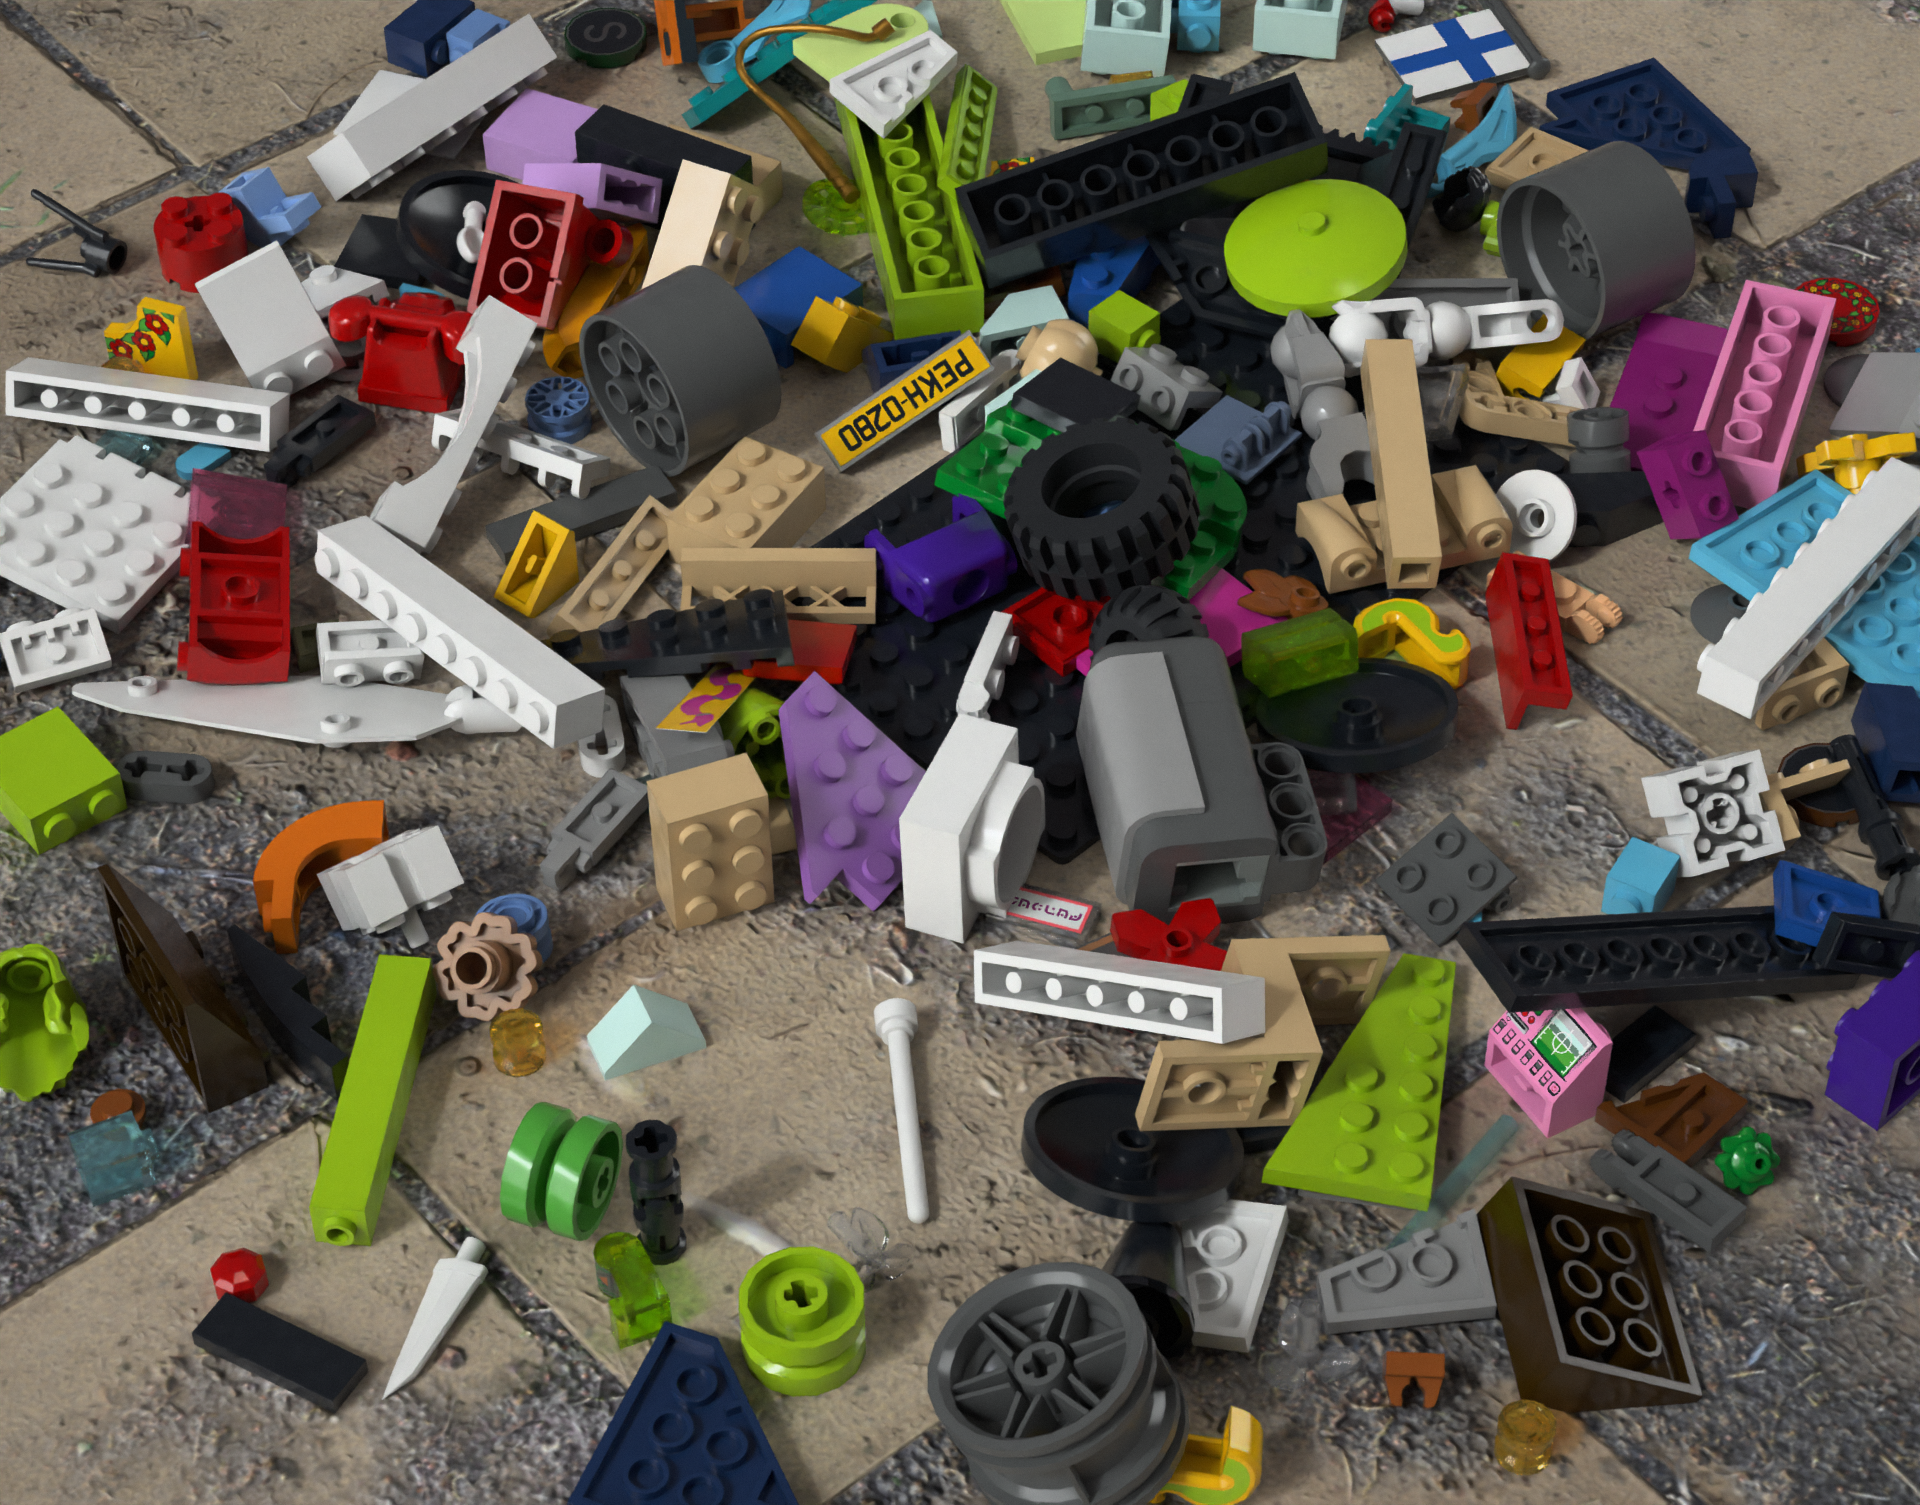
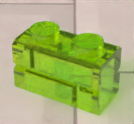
M1331 608L1244 632L1241 636L1244 676L1255 686L1258 685V688L1269 698L1288 693L1290 689L1298 690L1357 672L1359 669L1358 634L1356 628L1345 619L1342 620L1341 616Z

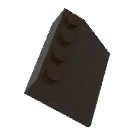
M105 864L97 867L122 975L207 1111L212 1113L269 1087L264 1066L271 1062L267 1046L259 1033L250 1035L246 1029L248 1021L239 1001L236 998L228 1001L224 995L226 988L217 967L214 964L206 966L202 961L204 959L203 950L194 932L190 930L184 933L173 914L111 866Z
M1511 1176L1476 1215L1521 1402L1574 1413L1687 1404L1699 1401L1703 1395L1650 1212Z

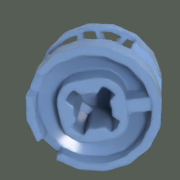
M556 376L538 381L527 390L525 405L528 411L527 423L529 430L569 444L582 440L590 432L592 427L590 395L587 387L581 381L571 377ZM558 383H561V389L558 388Z

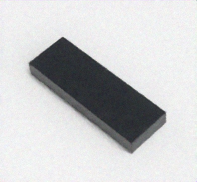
M227 1292L192 1332L194 1345L333 1413L337 1412L368 1373L366 1359Z

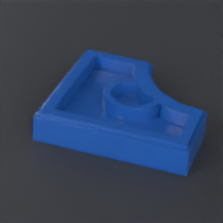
M1779 860L1773 873L1776 935L1817 947L1832 911L1881 919L1879 891L1788 861Z

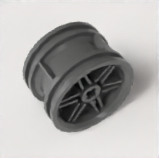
M1047 1262L1017 1269L993 1280L969 1297L948 1319L934 1343L927 1368L928 1394L931 1403L948 1436L965 1455L973 1478L991 1505H1146L1171 1479L1184 1455L1190 1424L1188 1403L1181 1386L1174 1376L1167 1359L1159 1352L1149 1325L1140 1311L1134 1296L1119 1279L1097 1267L1075 1262Z

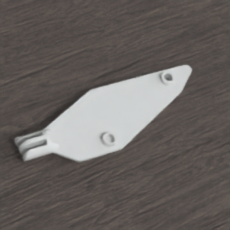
M321 675L288 676V682L250 685H217L190 682L187 679L156 680V678L151 676H137L128 681L85 682L72 687V694L74 696L120 712L313 744L322 743L324 746L331 748L344 747L351 742L418 740L447 728L464 734L516 732L522 727V725L467 684L455 688L449 694L372 682H362L350 687L339 686L336 683L322 684Z

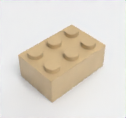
M683 159L642 289L688 265H699L708 268L735 288L734 283L739 267L745 263L749 254L750 244L748 239L753 223L758 221L763 210L762 195L764 190L732 174Z
M744 436L666 518L670 561L681 565L682 548H792L826 510L824 467Z
M747 752L647 781L656 889L676 931L703 925L713 920L743 911L754 910L760 906L775 902L768 794Z

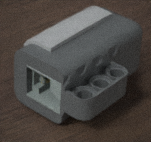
M1189 636L1115 642L1102 646L1095 653L1090 664V670L1084 680L1076 737L1116 897L1123 904L1128 905L1129 911L1142 909L1167 925L1171 923L1182 902L1211 898L1217 908L1221 924L1249 921L1260 916L1263 912L1264 903L1270 901L1272 894L1302 892L1313 888L1320 878L1327 849V837L1303 757L1297 749L1286 743L1251 744L1245 731L1243 715L1227 659L1219 643L1207 637Z

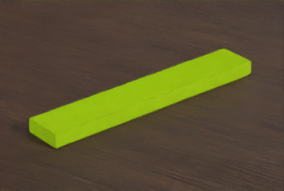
M966 64L956 74L937 186L956 201L955 188L985 177L998 93L995 85Z

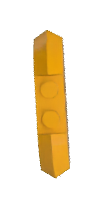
M640 222L627 227L632 234L634 242L632 254L626 263L618 268H608L591 260L590 266L583 271L577 287L560 315L554 331L545 329L543 336L544 357L550 369L560 376L573 379L585 376L579 349L580 332L583 324L591 316L634 294L645 276L650 264L647 231Z

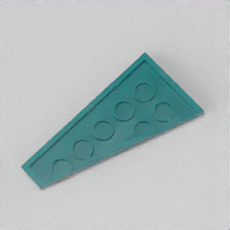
M830 0L812 11L809 17H806L797 24L827 25L863 7L870 6L877 0ZM808 32L779 34L776 39L780 44L773 40L755 53L757 61L747 68L745 67L749 77L758 84L796 57L793 55V40ZM736 67L721 76L725 84L718 89L712 91L710 86H707L688 99L692 107L681 115L690 129L701 124L750 90L742 82Z

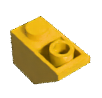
M816 296L791 345L827 366L848 373L863 362L861 354L863 349L870 344L891 341L894 335L879 326L883 318L862 306L857 307L838 296L835 297L833 303Z

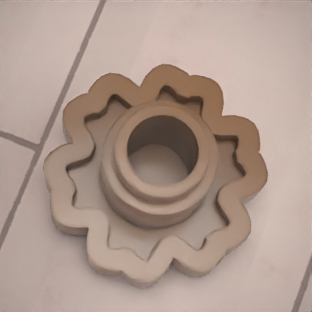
M482 912L477 914L472 922H454L449 927L447 934L439 939L437 949L444 959L434 966L432 970L433 977L438 983V991L441 998L451 1001L458 1000L457 1007L461 1016L477 1018L481 1021L496 1020L503 1011L508 1013L521 1011L526 1006L528 999L536 994L538 984L531 974L541 967L543 959L537 950L536 938L530 933H517V922L513 917L498 915L492 912Z

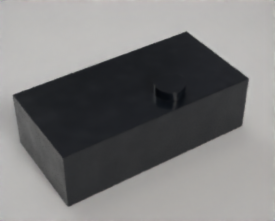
M605 104L575 131L578 163H602L662 179L658 223H641L658 230L661 229L683 159L732 174L753 184L752 156Z

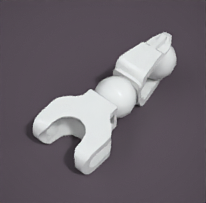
M1416 297L1373 301L1341 300L1331 306L1339 316L1330 327L1328 340L1342 358L1345 367V377L1348 378L1361 375L1360 370L1365 339H1387L1388 335L1384 323L1375 313L1395 312L1398 314L1400 322L1406 323L1403 336L1405 339H1412L1416 368L1422 367L1427 363L1428 356L1434 359L1446 360L1456 357L1463 350L1508 347L1555 340L1562 332L1564 318L1560 306L1553 300L1548 299L1459 307L1451 302L1438 301L1429 304L1426 308L1423 302ZM1533 310L1542 311L1548 319L1547 327L1542 332L1534 333L1530 330L1532 328L1530 313Z

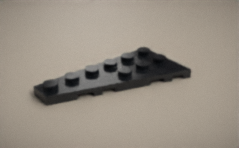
M758 589L745 594L741 599L726 602L720 599H710L697 604L693 609L675 612L672 609H662L649 614L645 619L631 622L615 619L601 624L598 629L583 632L574 629L562 630L553 634L550 639L540 640V642L593 680H603L606 676V671L627 669L629 678L701 673L713 666L714 662H725L733 665L734 670L752 669L754 660L776 658L778 667L795 666L783 590L772 592L769 589Z

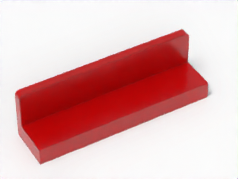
M1502 552L1487 587L1485 598L1506 729L1517 730L1528 704L1567 710L1573 694L1549 559Z

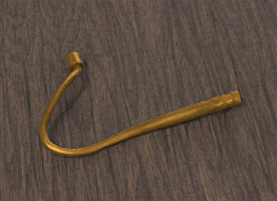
M886 18L871 28L873 31L871 33H862L819 24H783L756 30L740 43L736 51L735 64L742 82L789 127L821 172L825 174L829 182H832V186L838 190L843 200L847 204L855 202L860 196L859 190L850 182L848 176L843 173V170L837 165L833 157L800 121L749 77L745 70L743 59L745 51L753 42L761 37L772 34L796 32L823 33L862 42H870L876 39L882 42L894 33L895 30Z

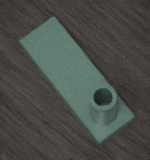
M1173 75L1073 90L1064 77H1053L1045 86V93L1049 98L1051 134L1055 140L1127 129L1150 122L1151 93L1177 81Z

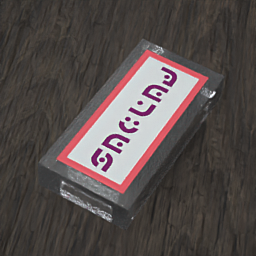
M1023 883L1006 916L987 911L986 927L1076 949V947L1091 940L1101 917L1102 903Z

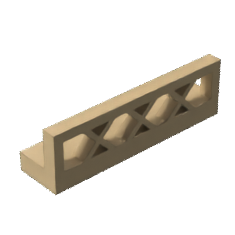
M876 548L681 549L682 595L680 611L695 608V606H692L693 596H713L726 602L741 599L745 594L754 590L769 589L772 592L783 590L788 620L837 624H876ZM797 597H811L816 601L810 606H795L791 603ZM846 597H866V607L844 606L840 601Z

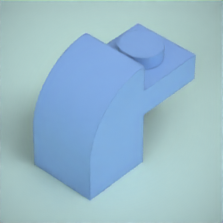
M269 167L243 172L219 191L232 197L233 204L242 213L246 239L261 248L276 240L280 246L283 245L296 233L305 229L310 224L308 218L321 208L313 192L286 197Z

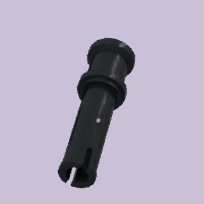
M1847 734L1835 738L1829 743L1830 746L1826 747V752L1832 763L1847 759L1851 770L1840 781L1860 821L1858 836L1862 843L1869 845L1876 860L1874 870L1877 877L1881 880L1889 881L1891 876L1899 871L1900 875L1910 872L1914 866L1920 864V855L1918 850L1910 847L1902 831L1904 821L1901 815L1890 809L1886 803L1875 776L1862 753L1863 751L1857 737Z

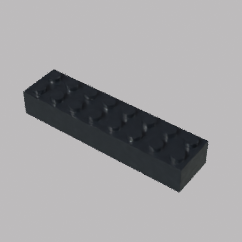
M1293 72L957 187L955 192L960 219L990 289L1328 173L1327 140L1297 75Z

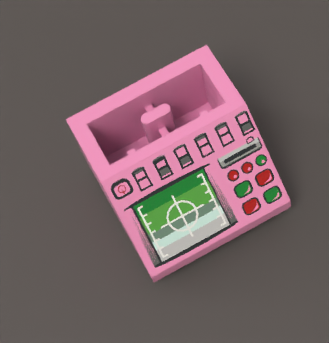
M1582 1008L1516 1013L1506 1011L1489 1030L1484 1066L1548 1139L1596 1116L1597 1107L1603 1103L1613 1042L1605 1027L1600 1023H1595Z

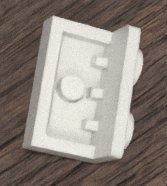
M383 621L317 623L316 640L322 684L336 683L344 687L372 681L402 684L412 679L421 678L424 652Z

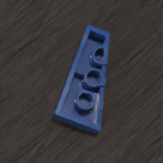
M1145 236L1077 258L1068 291L1069 320H1074L1088 329L1089 310L1113 293L1121 290L1129 296L1136 298L1141 290H1146L1151 282L1153 271L1157 265H1162Z

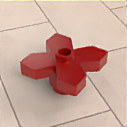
M1211 898L1182 902L1169 925L1142 909L1118 912L1112 915L1110 932L1118 952L1143 960L1221 971L1227 954L1226 950L1210 945L1219 936L1221 927L1220 916Z

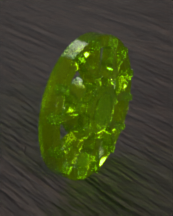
M827 178L814 182L805 190L802 210L811 224L825 230L827 233L831 232L841 236L867 232L865 220L859 217V213L863 214L860 198L851 204H847L838 193V190L834 189L831 184L832 182H829ZM850 179V182L856 187L855 180ZM825 190L828 193L827 198L819 192ZM811 205L821 206L824 208H812ZM830 217L831 219H833V221H829L825 218ZM851 221L853 224H843L842 222Z

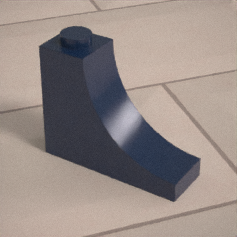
M1865 682L1851 718L1855 735L1863 751L1862 753L1875 776L1885 800L1920 803V699L1913 686Z

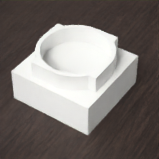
M959 713L900 816L899 826L906 928L964 944L980 912L1003 919L1007 918V912L1020 887H1023L1027 880L1036 855L1040 836L1045 828L1044 787L1041 780L1034 777V768L1019 764L1018 728Z

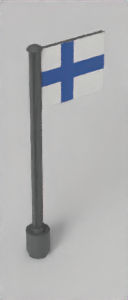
M1478 0L1485 10L1375 39V48L1401 86L1404 83L1413 86L1412 102L1415 105L1475 89L1481 82L1499 83L1524 75H1529L1532 79H1541L1549 73L1551 63L1549 59L1542 57L1501 0Z

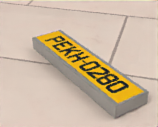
M968 330L815 432L814 435L838 471L842 472L995 368L970 330Z

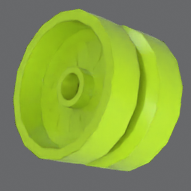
M788 1247L766 1255L748 1270L739 1287V1321L742 1357L755 1379L768 1389L791 1397L818 1396L841 1387L857 1373L866 1355L864 1285L851 1264L838 1254L817 1247Z

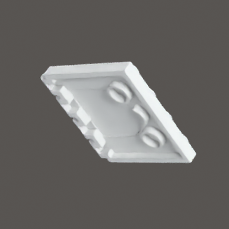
M76 435L68 443L59 439L0 498V576L67 609L82 608L87 610L95 607L100 625L119 634L179 571L181 548H190L192 521L203 522L214 532L218 529L220 505L193 491L187 492L184 496L185 488L152 471L145 476V468L115 453H110L106 456V449Z

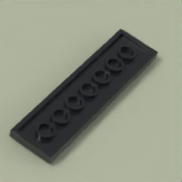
M1774 905L1464 922L1456 938L1509 1013L1848 990L1854 988L1861 975L1825 969L1812 959L1816 947L1776 935Z

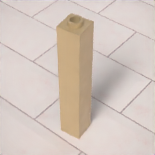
M1365 339L1360 373L1387 589L1436 588L1442 554L1412 339Z

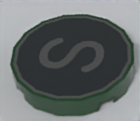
M597 8L585 11L572 18L565 27V49L572 59L577 62L578 58L586 60V65L593 68H615L627 65L636 59V53L640 52V50L643 53L647 48V28L641 17L627 10Z

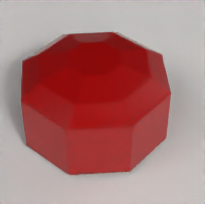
M244 1247L222 1253L210 1268L217 1299L219 1300L227 1292L247 1303L255 1302L269 1286L262 1255Z

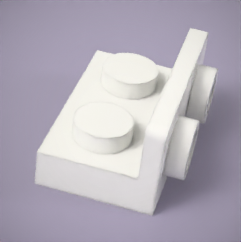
M95 607L87 610L69 608L56 614L54 619L36 624L33 621L18 622L8 627L6 632L0 633V650L3 659L6 661L15 693L112 667V660Z

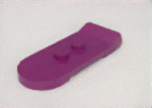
M1653 312L1646 313L1642 317L1635 342L1610 404V407L1625 409L1629 412L1630 438L1623 446L1631 451V471H1644L1637 454L1639 450L1673 433L1694 430L1728 333L1726 328Z

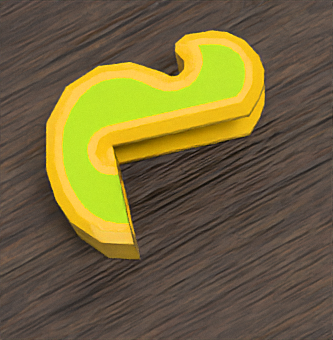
M1393 598L1374 603L1363 609L1355 617L1352 627L1349 658H1384L1388 652L1396 650L1408 663L1434 672L1446 680L1453 689L1461 687L1467 680L1471 643L1466 635L1458 629L1451 630L1449 634L1440 633L1439 618L1431 607L1414 599Z
M1231 1405L1222 1438L1188 1434L1184 1455L1171 1479L1148 1503L1157 1504L1164 1501L1166 1493L1177 1494L1195 1505H1233L1249 1498L1261 1480L1264 1434L1261 1423L1247 1410Z

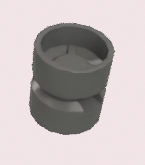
M1596 407L1573 411L1567 415L1568 443L1576 446V449L1569 455L1570 473L1631 471V451L1623 446L1630 438L1629 412L1627 410L1615 407Z

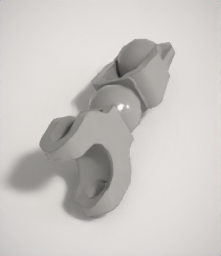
M1300 309L1291 310L1288 313L1286 324L1280 327L1270 345L1272 363L1284 377L1285 389L1293 418H1301L1303 429L1315 440L1309 455L1310 469L1306 478V488L1312 500L1342 494L1344 483L1350 480H1365L1374 484L1367 421L1363 413H1359L1357 401L1345 390L1346 381L1344 379L1345 367L1343 360L1314 321Z

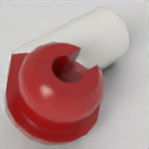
M1378 0L1369 9L1368 22L1376 31L1387 32L1391 29L1389 23L1395 22L1394 18L1398 13L1414 16L1421 15L1424 8V0Z

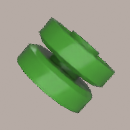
M548 1102L536 1103L524 1116L507 1153L500 1190L502 1214L509 1221L533 1228L541 1226L547 1221L549 1229L556 1235L576 1241L588 1239L602 1221L616 1188L623 1151L622 1130L619 1125L614 1121L593 1115L582 1116L576 1121V1116L569 1108Z

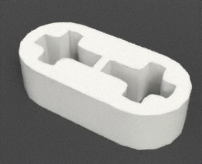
M608 695L604 697L602 732L577 740L583 770L589 775L602 778L609 769L620 772L626 764L625 743L618 705ZM606 745L607 754L599 755L596 746Z

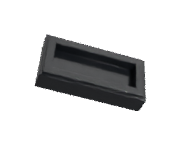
M1654 1005L1611 1039L1613 1044L1605 1090L1622 1103L1627 1102L1692 1049L1695 1045L1697 1034L1657 1005Z

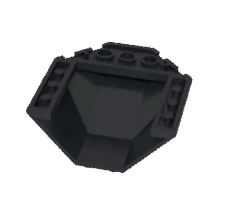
M1191 74L1178 112L1234 93V84L1224 80ZM1404 122L1394 152L1363 164L1328 157V173L1310 178L1309 180H1346L1366 185L1385 195L1396 205L1402 214L1406 227L1409 252L1448 133L1443 130ZM1263 195L1144 235L1196 320L1272 339L1280 327L1286 324L1287 316L1264 311L1246 301L1234 289L1227 274L1224 243L1229 228L1248 205ZM1338 314L1312 317L1310 319L1317 325Z

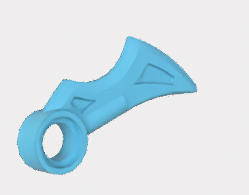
M774 0L731 41L720 40L706 46L698 54V64L705 79L710 83L724 82L721 76L736 67L735 55L737 48L748 35L758 29L790 24L808 17L812 0ZM772 35L761 37L753 42L745 51L743 62L746 63L756 58L755 53L763 47Z
M1508 83L1501 87L1494 104L1481 123L1467 136L1441 154L1436 169L1438 182L1437 184H1431L1427 198H1433L1444 192L1445 179L1451 174H1455L1457 170L1462 171L1464 167L1468 168L1469 166L1478 168L1482 164L1493 162L1517 140L1515 103L1511 86Z

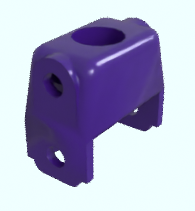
M958 493L959 497L955 495L952 498L953 523L898 548H895L877 529L869 531V534L864 537L865 548H876L877 585L893 601L930 623L942 620L1004 591L1009 584V576L1017 572V559L1010 543L997 530L986 510L975 499Z

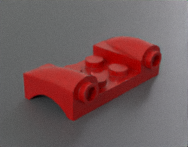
M192 521L190 548H181L179 576L189 577L190 606L188 642L178 641L177 671H187V681L217 685L288 682L290 661V527L280 526L274 531L256 538L236 539L214 532L203 522Z

